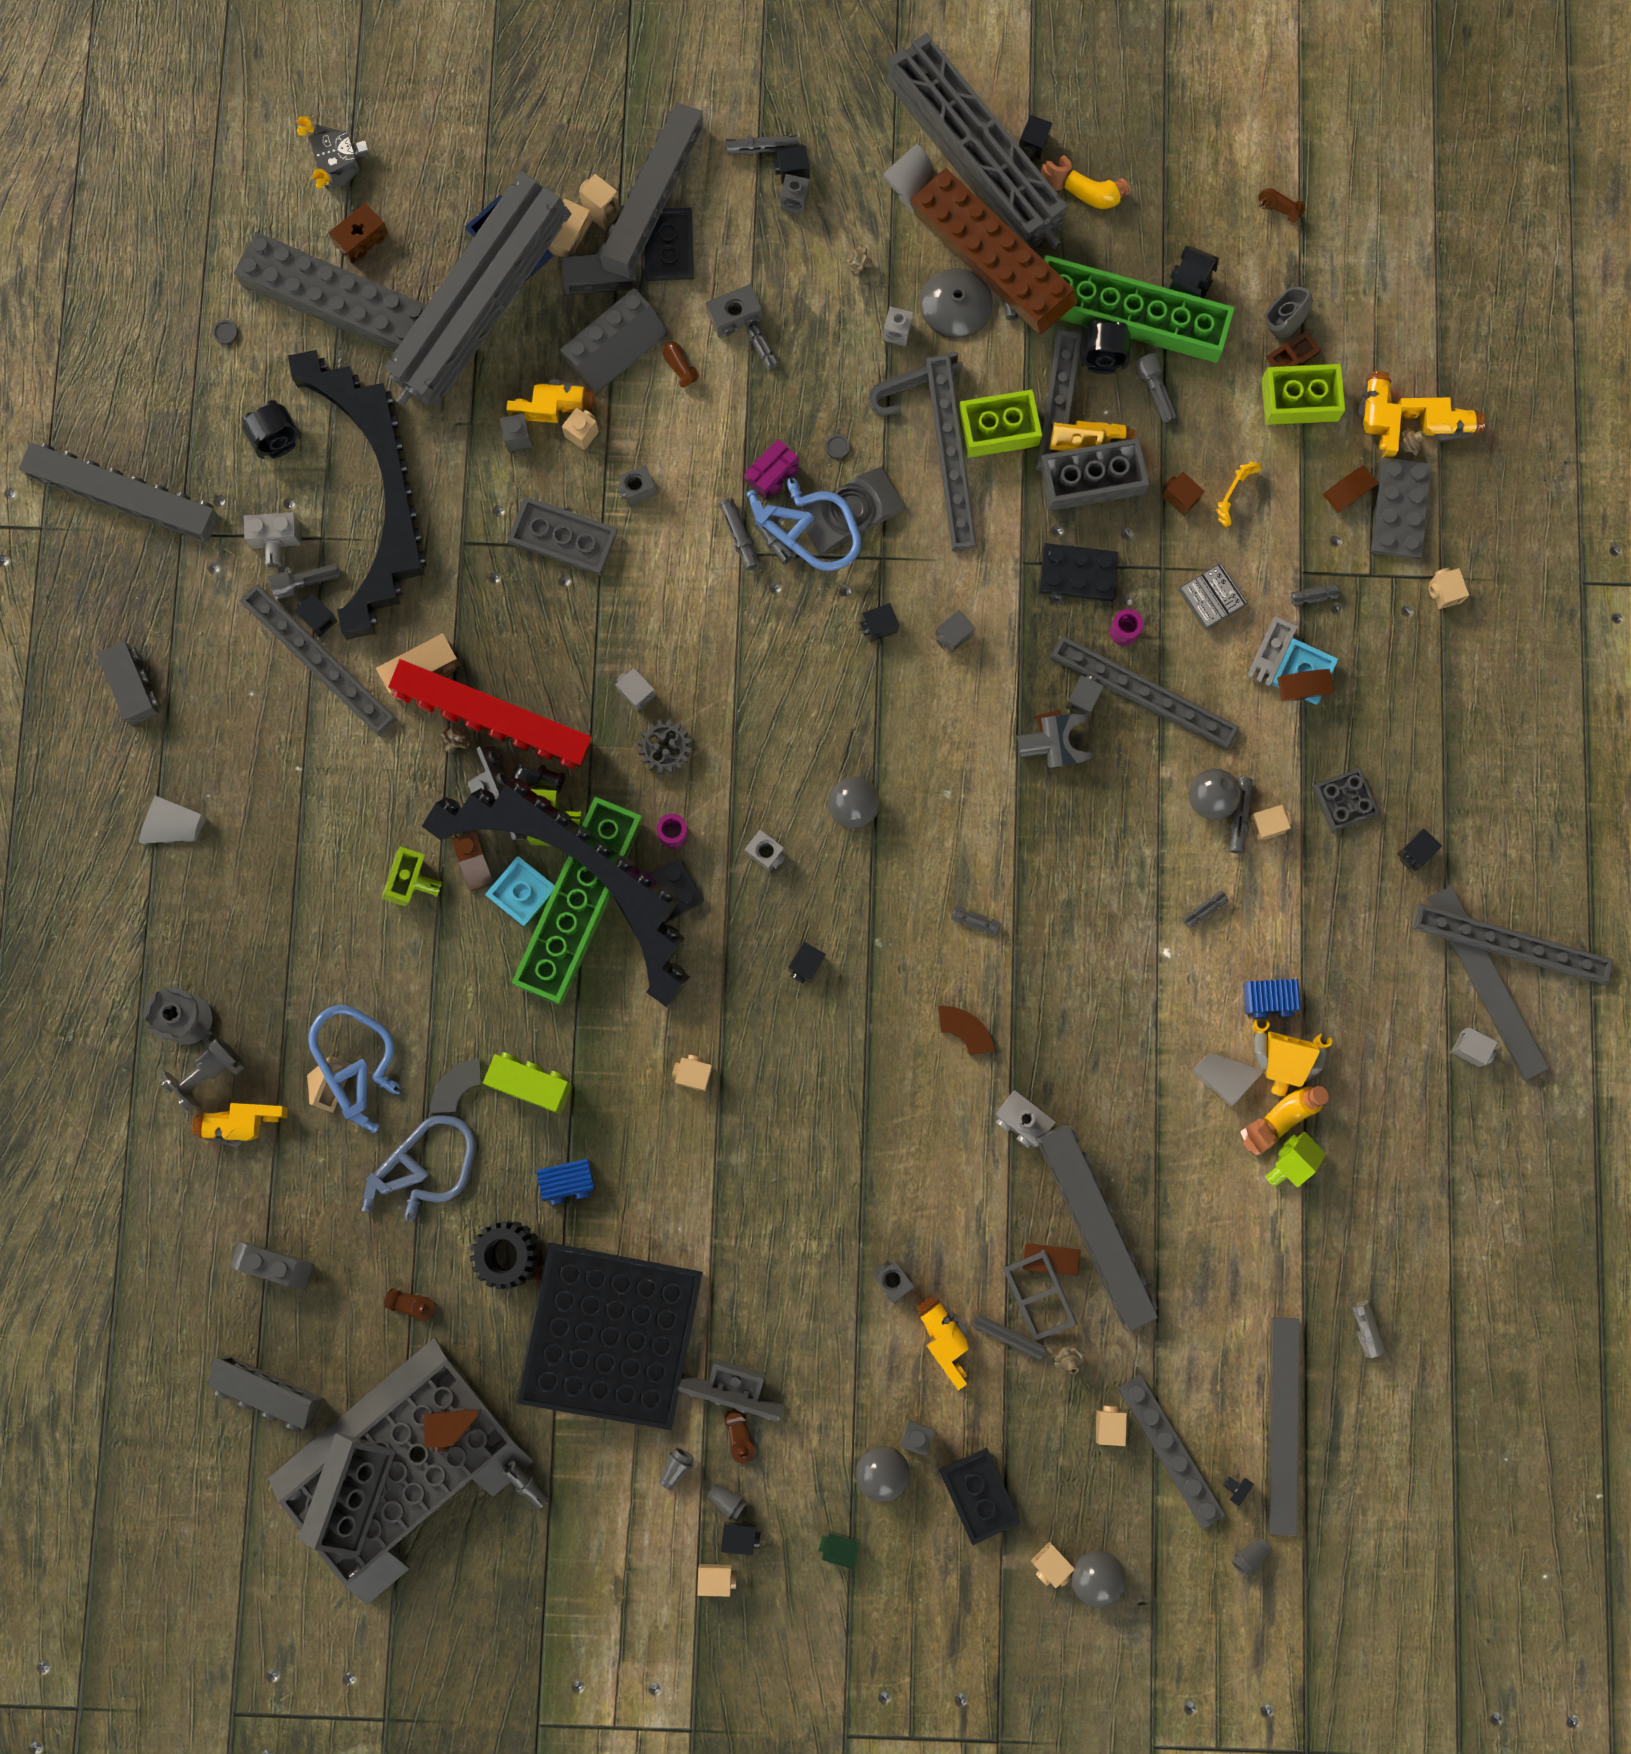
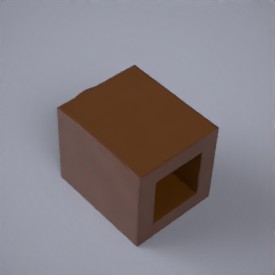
M1182 472L1178 477L1173 475L1166 482L1163 498L1185 516L1201 500L1205 491L1188 475Z

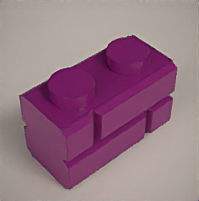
M777 439L744 473V480L764 499H767L770 494L775 496L783 486L781 483L787 477L792 479L799 471V457L791 449H788L782 441Z

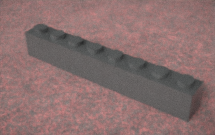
M677 102L672 111H668L665 125L657 133L656 144L654 148L649 149L646 158L647 162L644 167L639 169L635 186L630 187L628 200L625 205L620 207L618 220L615 225L612 224L610 227L606 244H602L599 250V258H601L603 270L630 278L704 127L703 111Z
M30 442L19 466V470L27 478L208 543L219 518L213 509L214 506L200 500L197 503L191 501V498L183 493L177 492L176 495L169 493L168 489L161 485L154 484V486H150L136 476H131V478L122 476L123 473L109 467L108 470L100 468V465L92 460L86 459L85 462L78 460V457L67 451H63V453L56 452L53 447L45 443L37 445Z
M1061 1125L1036 1137L1037 1143L1123 1329L1132 1331L1158 1318L1155 1312L1157 1310L1156 1302L1151 1295H1147L1144 1288L1146 1281L1142 1273L1136 1271L1133 1265L1135 1257L1131 1249L1125 1247L1121 1239L1124 1237L1123 1231L1118 1223L1114 1224L1110 1215L1113 1213L1112 1207L1107 1199L1103 1200L1099 1191L1102 1190L1100 1181L1096 1175L1092 1176L1089 1170V1166H1091L1090 1160L1084 1151L1081 1152L1077 1144L1080 1142L1076 1130L1073 1127L1070 1128L1069 1125Z

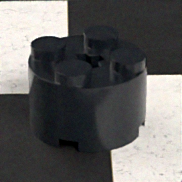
M1186 245L1181 255L1183 260L1180 266L1176 264L1171 273L1170 279L1173 280L1169 289L1205 298L1213 282V279H1211L1213 271H1217L1220 258Z
M1100 320L1091 321L1089 327L1082 332L1081 365L1084 367L1085 364L1088 366V371L1096 374H1113L1115 369L1122 367V370L1126 369L1130 364L1131 334L1128 330V325L1123 322L1114 324L1103 323Z
M270 400L263 407L254 412H249L242 417L243 433L256 455L261 459H265L264 456H271L272 459L289 453L296 446L295 440L297 437L301 438V432L285 406L278 404L276 400Z

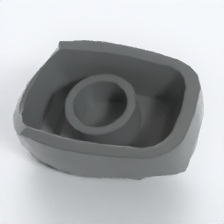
M1298 286L1291 287L1281 294L1265 313V318L1269 330L1274 336L1289 338L1305 321L1314 301L1309 289Z

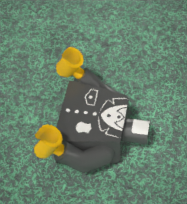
M300 116L296 122L298 125H302L297 129L299 135L304 136L308 132L310 133L308 138L318 167L311 177L312 179H317L316 187L322 189L324 186L325 188L330 186H346L360 172L356 158L370 155L366 141L352 144L346 131L312 124L311 120L306 116Z

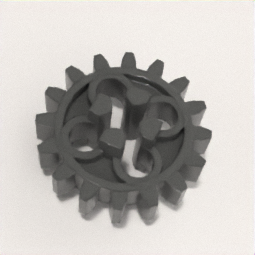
M669 719L666 725H662L661 720H657L656 727L648 724L650 731H642L641 735L644 737V740L641 739L637 742L639 746L643 747L638 750V754L644 756L641 760L643 765L650 763V771L657 767L660 775H662L664 769H667L669 774H672L673 767L680 771L682 769L680 763L689 762L685 755L692 754V749L686 747L692 744L690 738L685 739L688 731L685 729L680 732V723L673 727ZM670 733H674L676 738L669 740V747L673 752L678 750L680 752L679 756L673 757L668 749H664L662 751V759L659 761L654 760L655 755H660L661 748L657 742L650 743V739L657 737L660 743L665 746L668 743L667 736Z

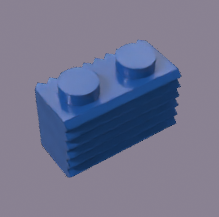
M1298 979L1248 981L1243 984L1245 1014H1253V1019L1269 1018L1268 1013H1278L1280 1018L1293 1017L1294 1012L1301 1010Z
M589 1159L536 1170L542 1201H549L550 1206L564 1203V1197L575 1195L576 1200L590 1197V1191L596 1190Z

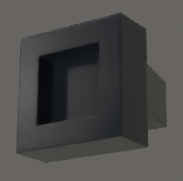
M1230 1476L1223 1484L1224 1487L1234 1493L1230 1501L1238 1507L1254 1485L1247 1478L1238 1483Z

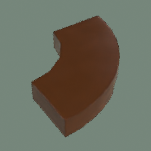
M938 1006L941 1033H951L960 1038L966 1045L969 1055L995 1052L989 1032L975 1016L956 1007Z

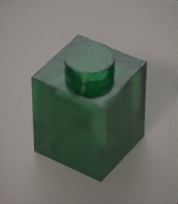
M829 1530L827 1537L822 1535L818 1551L822 1552L821 1558L823 1561L853 1570L860 1539Z

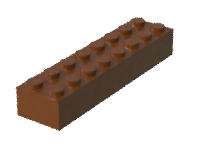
M947 168L910 199L915 215L1040 336L1077 304L1074 288Z

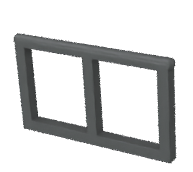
M1046 1250L1003 1267L1034 1341L1078 1325ZM1043 1258L1055 1287L1023 1299L1011 1270ZM1058 1292L1070 1321L1037 1333L1026 1304Z

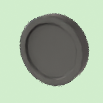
M221 320L213 327V337L220 344H231L238 336L235 324L229 320Z
M840 434L830 436L825 444L826 453L834 459L844 458L850 449L848 439Z

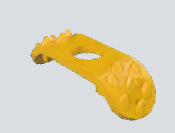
M1250 461L1249 464L1240 465L1241 469L1235 471L1237 476L1223 502H1218L1219 509H1216L1219 516L1218 521L1227 528L1231 525L1229 515L1231 503L1228 502V499L1238 480L1244 481L1249 474L1259 472L1262 469L1260 463Z

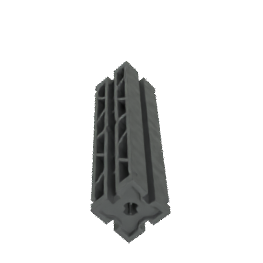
M926 32L913 41L910 48L907 50L903 48L888 58V70L890 72L887 74L886 84L892 91H895L897 98L974 194L1034 251L1043 245L1042 240L1044 238L1053 249H1056L1061 244L1056 236L1062 231L1065 220L1064 216L1068 206L1062 199L1058 198L1056 191L938 45L933 43L930 35Z
M521 170L515 177V182L506 190L393 353V358L389 359L384 366L391 373L389 378L403 388V391L396 399L402 406H405L412 394L427 406L430 402L437 407L439 406L443 396L448 393L558 235L563 223L567 222L572 213L559 196L546 187H542L536 180Z

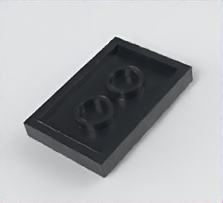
M692 207L663 209L645 245L646 281L694 279Z
M1045 543L1039 593L1112 602L1114 599L1118 552Z
M679 858L650 873L654 877V881L661 886L670 888L675 893V896L680 899L665 924L704 902ZM613 896L614 900L616 901L617 905L619 906L621 912L623 913L625 919L627 920L628 924L630 925L632 931L636 936L634 928L631 925L627 915L625 914L624 910Z
M987 1447L939 1469L972 1546L1021 1523Z

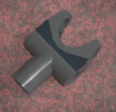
M1063 714L1041 718L1043 732L1016 736L1019 757L1046 754L1048 768L1073 765L1095 758L1094 751H1078L1070 745L1068 740L1069 733L1073 727L1081 722L1090 721L1089 714Z

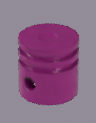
M1124 609L1119 611L1109 629L1111 639L1121 646L1133 644L1143 628V619L1135 610Z
M667 814L660 818L656 830L663 846L669 849L682 847L688 839V829L684 819L677 814Z

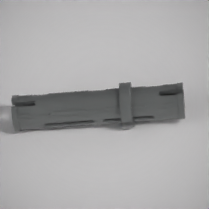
M750 135L742 139H726L727 155L748 153L751 156L754 153L777 152V150L799 146L798 135L753 138Z
M728 498L721 501L719 508L734 539V548L736 552H739L746 571L758 568L761 564L753 548L754 542L749 538L734 500Z
M1238 777L1237 781L1240 786L1241 799L1242 794H1244L1243 809L1241 812L1240 800V804L1233 812L1232 823L1229 824V830H1231L1229 852L1244 854L1246 833L1250 830L1248 815L1253 779ZM1239 819H1241L1240 836L1238 837Z

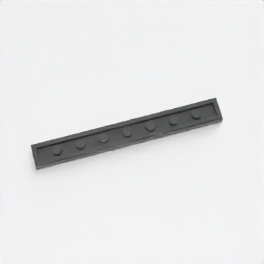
M950 354L926 358L952 551L976 548Z
M258 584L239 600L379 737L397 720L384 705Z
M1063 635L1050 656L1051 660L1084 677L1092 676L1096 678L1107 689L1225 750H1228L1239 729V726Z
M1452 886L1427 897L1431 907L1468 917ZM1449 940L1523 1080H1527L1549 1069L1486 950Z
M1421 903L1416 905L1412 924L1413 930L1603 985H1607L1610 982L1614 959Z
M1271 1317L1268 1533L1274 1535L1297 1536L1300 1319Z

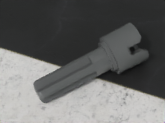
M1156 353L1141 357L1135 361L1140 380L1148 384L1162 421L1164 423L1170 422L1176 418V414L1161 379L1164 370Z
M331 564L294 575L286 571L268 576L275 600L295 595L296 589L339 578L341 574L338 565Z

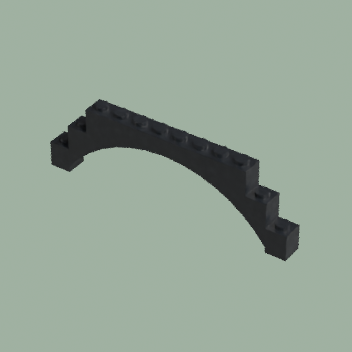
M317 350L288 355L291 376L297 388L306 387L338 406L364 433L377 457L383 478L385 495V519L381 541L374 562L358 591L344 608L337 609L341 633L346 640L376 634L374 625H378L375 609L400 604L399 596L403 595L399 580L425 575L423 566H427L425 553L420 551L419 543L423 542L419 528H415L414 520L418 519L415 505L410 504L409 497L413 496L410 482H406L405 474L409 473L406 460L401 459L400 451H404L401 436L396 434L399 422L396 413L392 414L391 406L395 405L392 391H387L384 383L361 387L359 375H354L350 366L328 371L325 358H321Z
M515 779L507 783L497 799H495V795L492 792L480 788L470 793L462 808L457 801L447 797L434 804L422 827L441 841L455 833L464 831L501 830L513 832L550 844L584 865L612 893L634 928L647 967L649 988L646 993L666 1008L676 999L690 976L685 973L681 966L670 962L685 940L680 935L678 929L665 924L680 901L670 888L661 886L654 881V877L651 874L639 870L629 858L620 856L613 850L610 844L597 839L588 828L571 820L572 818L568 813L556 809L546 797L537 795L530 789L527 783Z

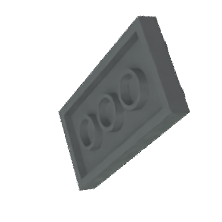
M1381 458L1371 543L1372 554L1416 560L1421 559L1431 464Z
M525 496L507 541L508 544L601 576L618 529Z

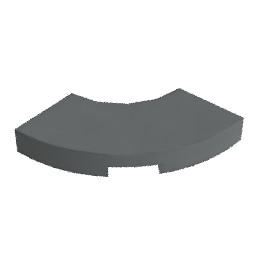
M480 1058L456 1065L441 1078L431 1098V1114L457 1112L458 1103L463 1094L472 1087L482 1085Z

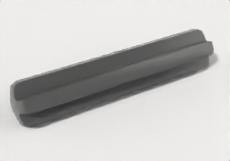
M977 1314L972 1322L974 1328L1037 1359H1042L1046 1352L1045 1346L980 1314Z

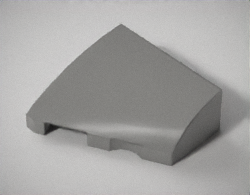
M916 144L883 173L882 179L899 194V200L912 213H914L910 199L926 186L933 169V164L924 150Z
M155 795L145 818L139 843L148 845V843L196 841L206 821V817Z
M1210 1052L1192 1070L1209 1089L1212 1088L1230 1107L1237 1102L1263 1073L1259 1068Z
M1369 1301L1358 1302L1357 1306L1352 1307L1360 1327L1357 1335L1365 1356L1374 1358L1383 1354L1386 1350Z

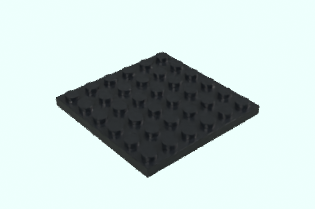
M549 1242L515 1403L672 1430L679 1395L678 1388L682 1380L703 1272Z

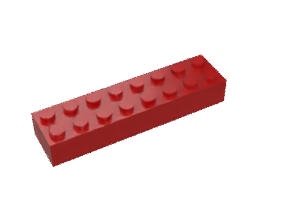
M399 659L388 685V688L393 692L392 695L400 701L409 704L413 700L417 702L416 705L420 709L433 713L434 709L441 712L440 715L447 720L457 723L458 719L465 721L464 725L477 732L485 729L489 731L488 734L494 739L504 742L505 738L513 741V746L521 750L528 751L529 748L537 750V756L551 761L552 757L559 759L560 765L571 770H575L576 767L582 768L592 743V736L402 659Z

